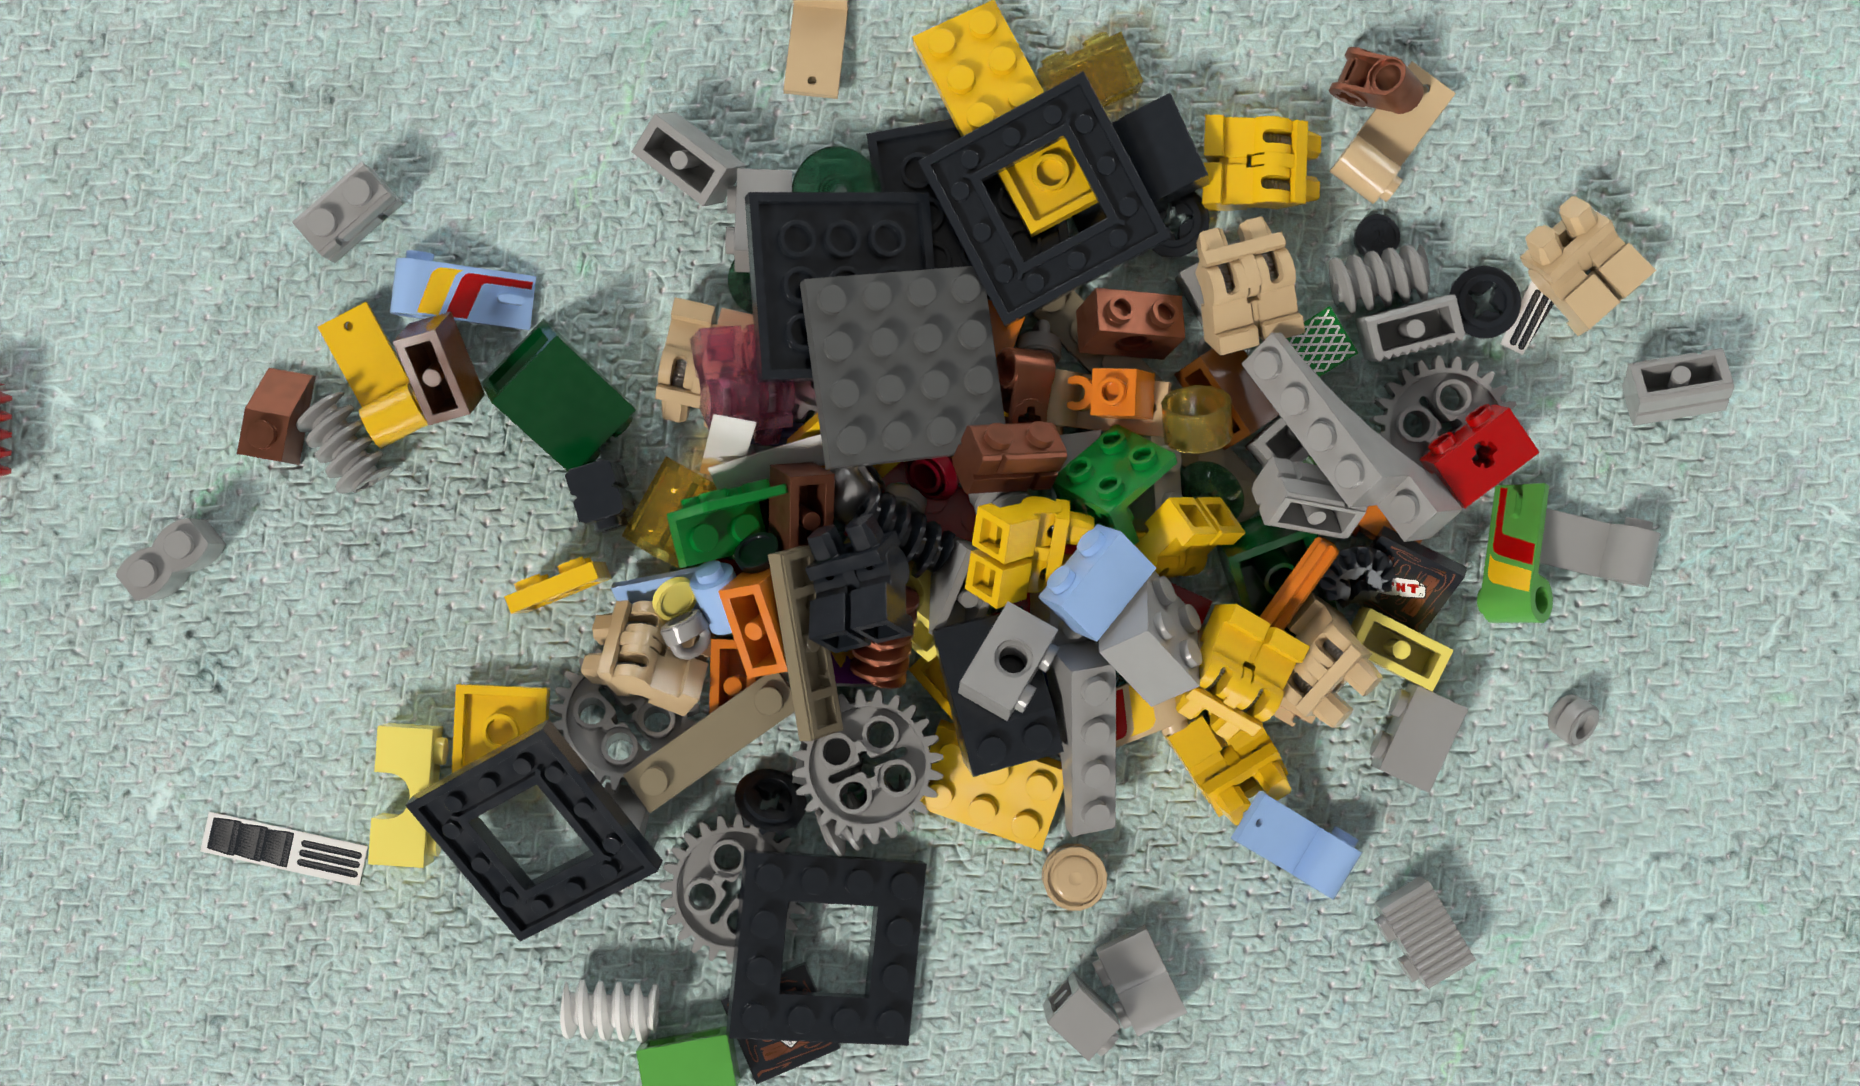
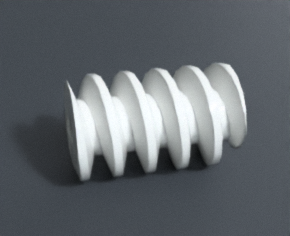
M585 980L579 981L575 993L569 991L568 983L565 982L560 1011V1025L563 1036L566 1039H571L574 1037L579 1026L582 1038L589 1040L592 1038L597 1027L600 1038L603 1041H608L616 1028L619 1040L626 1042L634 1029L637 1041L640 1043L646 1042L651 1030L655 1034L657 1028L659 986L653 983L647 997L643 996L640 983L634 984L628 996L624 994L621 982H616L611 995L606 994L603 981H598L593 994L588 993Z

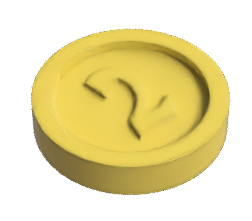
M671 578L656 590L652 606L662 619L670 621L685 612L691 611L697 601L690 588V580L688 578Z

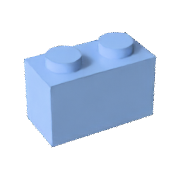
M1097 524L1094 529L1081 537L1076 551L1068 561L1050 575L1047 586L1038 597L1073 632L1097 642L1155 571L1156 567L1121 531Z

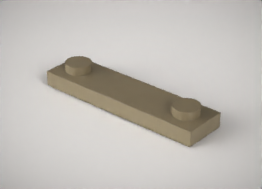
M807 545L768 554L799 741H813L844 730L831 651L808 639L810 601L816 599V592L813 581H810L805 570L814 561L810 547Z
M782 673L764 675L623 775L647 811L649 813L653 812L794 713L790 684Z

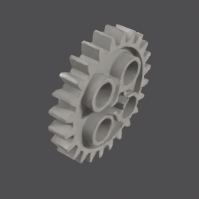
M1436 356L1432 358L1430 370L1420 360L1414 363L1415 376L1406 369L1399 371L1397 374L1402 384L1401 386L1393 382L1386 383L1384 388L1391 398H1378L1375 400L1374 403L1384 413L1383 415L1371 417L1369 422L1381 426L1379 435L1425 469L1419 459L1430 452L1428 446L1438 438L1437 432L1442 428V423L1449 422L1452 429L1448 432L1454 434L1467 424L1465 418L1482 405L1489 404L1491 406L1494 404L1513 409L1517 404L1516 401L1502 403L1500 397L1508 387L1503 385L1493 389L1490 386L1495 374L1493 371L1478 377V362H1472L1462 370L1461 358L1456 356L1451 358L1447 368H1445L1442 357ZM1444 387L1452 388L1458 395L1459 403L1454 411L1446 409L1440 401V394ZM1421 397L1426 398L1433 415L1426 408L1422 407L1419 402ZM1408 413L1416 415L1422 422V431L1417 438L1409 436L1403 428V420ZM1477 452L1476 455L1472 458V460L1475 461L1479 459Z
M596 649L595 653H602V651L600 649ZM583 658L579 659L580 667H582ZM570 671L565 673L566 679L571 685L570 689L564 687H556L555 689L556 695L564 701V704L550 705L551 713L562 718V720L555 721L552 724L561 734H564L565 740L601 784H603L605 779L610 780L612 792L616 794L620 789L621 783L627 782L623 776L625 773L695 725L697 722L688 719V717L700 713L699 704H695L685 716H681L648 703L649 699L640 695L617 696L608 685L593 684L582 673L577 675ZM601 687H606L626 715L633 713L634 725L639 733L651 744L650 750L646 751L642 748L635 735L624 722L617 724L618 719L615 709L600 694L599 689ZM590 705L601 706L606 712L604 718L596 724H587L580 719L582 711ZM654 713H663L669 717L670 724L661 732H653L645 727L646 719ZM624 740L633 745L632 754L628 758L615 760L608 755L609 747L616 741Z
M861 689L857 690L856 701L852 704L849 703L843 694H840L838 699L844 730L813 741H803L808 744L807 749L793 752L792 756L804 761V767L792 771V776L806 778L807 782L796 793L797 795H812L813 799L805 808L807 812H813L820 808L824 811L818 823L820 826H825L833 819L837 821L835 827V835L841 836L847 827L850 826L852 827L854 841H860L864 829H869L873 841H879L881 828L886 827L888 832L893 837L898 836L897 822L900 820L910 828L915 826L910 814L914 809L927 815L929 811L921 802L924 796L938 797V793L928 785L930 780L943 779V774L932 770L933 763L944 759L943 754L930 753L929 747L939 741V737L937 735L924 737L923 732L929 726L930 721L926 718L914 723L912 719L916 714L917 707L911 705L901 712L899 710L901 697L895 695L890 703L886 705L884 704L881 690L875 692L872 702H867L866 696ZM881 722L890 724L894 730V738L890 745L884 748L872 746L869 740L871 728ZM838 739L847 741L851 751L848 760L842 765H832L829 763L826 757L828 745ZM904 747L907 749L905 756L877 765L874 768L875 776L869 778L864 772H859L834 784L829 781L831 775L861 765V756L865 753L872 759H877L899 748ZM894 766H905L911 773L910 785L901 792L891 791L886 785V774ZM857 782L864 785L867 790V800L862 807L853 810L845 805L842 795L844 789L849 784Z
M739 813L736 814L733 825L728 826L722 814H719L717 817V828L712 830L704 820L700 821L701 836L698 838L686 831L684 838L689 846L685 849L673 845L671 849L673 854L679 859L678 863L665 862L663 866L664 870L674 875L673 879L660 881L659 888L672 891L671 896L661 901V907L675 908L676 912L667 919V924L682 923L683 927L677 939L681 941L692 935L695 938L692 946L693 953L700 950L703 945L709 946L710 961L715 959L719 950L725 951L728 964L733 962L736 930L729 925L728 916L733 910L738 909L740 894H735L731 898L720 919L716 923H712L710 917L726 895L727 887L723 882L725 880L734 882L739 876L743 867L744 850L785 852L791 842L789 836L776 841L773 839L776 832L768 831L761 835L758 828L752 825L749 827L743 826V818ZM731 844L739 849L741 859L736 866L724 868L716 862L715 852L722 845ZM699 883L710 885L716 893L715 900L707 906L694 904L689 896V892L694 885ZM788 902L786 929L792 931L797 930V924L790 918L791 913L805 914L806 911L805 907L798 902Z

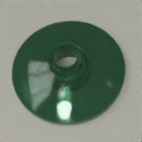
M830 146L812 153L802 162L794 176L792 192H835L840 186H844L847 192H881V187L875 168L865 156L847 147Z

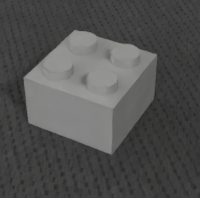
M1154 571L1099 639V653L1151 707L1200 686L1199 665L1202 664V654L1198 647V630L1201 628L1200 618L1192 605H1185L1175 594L1170 581L1165 576L1160 577Z

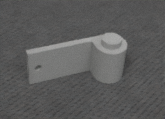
M1547 508L1540 564L1623 584L1648 588L1661 534L1652 531L1653 522L1625 517L1624 525L1609 524Z

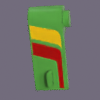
M1546 483L1495 486L1482 588H1480L1477 594L1478 609L1490 623H1544L1551 615L1553 608L1552 589L1549 582L1538 574L1549 494V485Z

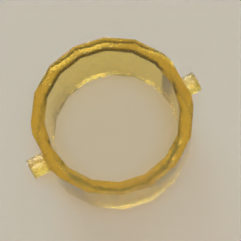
M1194 385L1173 390L1162 399L1164 443L1171 449L1182 453L1198 454L1221 449L1230 443L1233 437L1232 403L1230 395L1223 389L1213 386Z

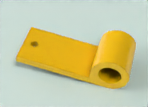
M364 302L318 326L321 335L361 405V408H359L360 418L368 434L379 448L382 449L428 425L404 367L368 302Z

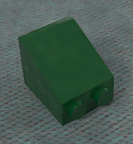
M544 318L481 382L491 403L566 471L595 462L601 453L599 448L611 435L613 437L621 435L633 420L631 415L636 411L631 402Z

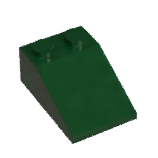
M1261 515L1239 523L1246 533L1234 545L1216 546L1235 604L1240 605L1258 617L1263 613L1315 538L1318 537V534L1264 525ZM1319 581L1312 592L1337 609L1335 600H1327ZM1288 627L1285 628V631H1286V632H1288L1289 634H1291V635L1294 636V637L1297 636L1296 634H1294L1293 632H1291V631L1288 629Z

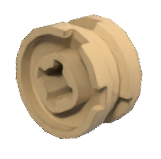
M1066 843L1056 847L1047 855L1042 866V881L1048 897L1057 906L1066 910L1081 911L1092 907L1102 898L1107 887V872L1101 858L1092 848L1081 843Z

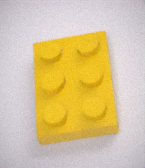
M991 0L912 36L913 45L961 137L1044 93L995 0Z
M941 719L935 733L939 737V741L931 746L930 753L943 754V760L932 764V770L943 774V779L930 780L928 785L938 793V797L924 796L921 802L932 813L1042 851L1064 789L1061 761L1050 757H1043L973 777L963 762L954 723Z

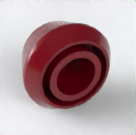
M953 456L904 461L905 475L908 483L924 497L932 500H945L951 497L957 490L960 482L953 467Z

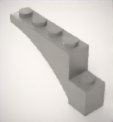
M1271 333L1242 363L1243 367L1349 508L1377 505L1404 542L1431 539L1463 510L1435 473L1431 474L1365 423L1320 379L1282 333Z
M1041 592L1030 593V614L1058 629L1053 644L1060 649L1046 672L1064 750V752L1060 753L1065 798L1066 829L1074 837L1115 828L1116 670L1099 653V644L1096 641L1073 632L1038 597Z

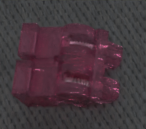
M754 324L747 325L743 330H741V325L699 328L690 338L696 378H699L700 411L708 426V432L713 414L754 421L756 426L752 437L756 443L761 445L778 444L782 429L793 426L794 382L758 383Z

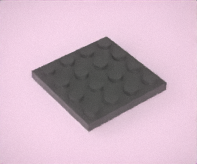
M973 266L804 279L800 283L826 470L953 456L958 444H961V438L967 425L1005 424L987 292Z

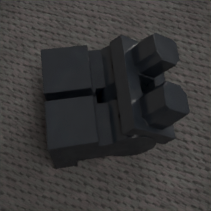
M873 513L860 516L845 526L851 541L843 544L835 525L831 524L816 529L807 538L814 561L805 570L810 581H813L816 592V599L810 601L808 639L834 653L869 646L871 641L882 643L913 635V617L906 614L905 584L909 580L910 571L907 558L898 547L901 542L896 531L883 534Z

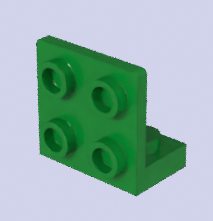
M1116 424L1104 432L1096 441L1057 473L1058 476L1053 484V489L1058 499L1070 500V511L1094 517V527L1099 524L1121 531L1136 545L1139 542V538L1132 524L1134 516L1128 506L1175 466L1178 461L1175 453Z
M763 479L742 484L739 487L718 489L680 500L682 509L666 514L679 568L733 556L737 546L746 537L754 533L766 532L759 501L788 493L786 484L770 487L769 479Z

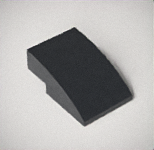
M1171 93L1111 123L1158 213L1168 209V203L1210 184L1206 168ZM1096 203L1075 214L1072 218L1080 233L1106 219V216L1099 203Z

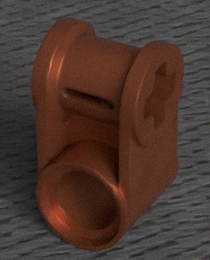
M1358 47L1347 48L1344 55L1347 59L1338 82H1333L1329 89L1331 95L1347 104L1358 107L1367 106L1395 114H1404L1412 111L1418 106L1424 93L1423 84L1401 59L1372 53Z
M1003 348L997 355L996 361L1003 410L1009 413L1008 417L1004 416L1005 424L1033 423L1035 421L1047 422L1051 386L1056 371L1055 360L1052 354L1044 350ZM1026 413L1034 415L1035 419L1026 417Z

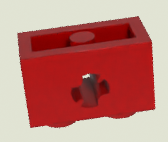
M1485 404L1478 407L1465 418L1466 425L1454 434L1447 432L1436 438L1428 446L1430 452L1419 459L1429 473H1435L1462 508H1467L1540 453L1509 407L1494 404L1491 406ZM1479 444L1481 447L1476 451L1474 446ZM1476 452L1479 457L1477 461L1472 460V458L1476 455Z

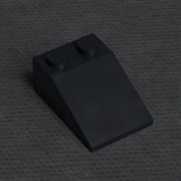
M1002 611L931 630L962 759L973 777L1064 752L1054 707L1042 670L1038 669L1030 682V685L1037 689L1025 711L1021 713L1015 709L1008 721L958 693L961 679ZM1006 655L999 660L1001 667L1009 673H1018L1025 668L1023 661L1015 655Z

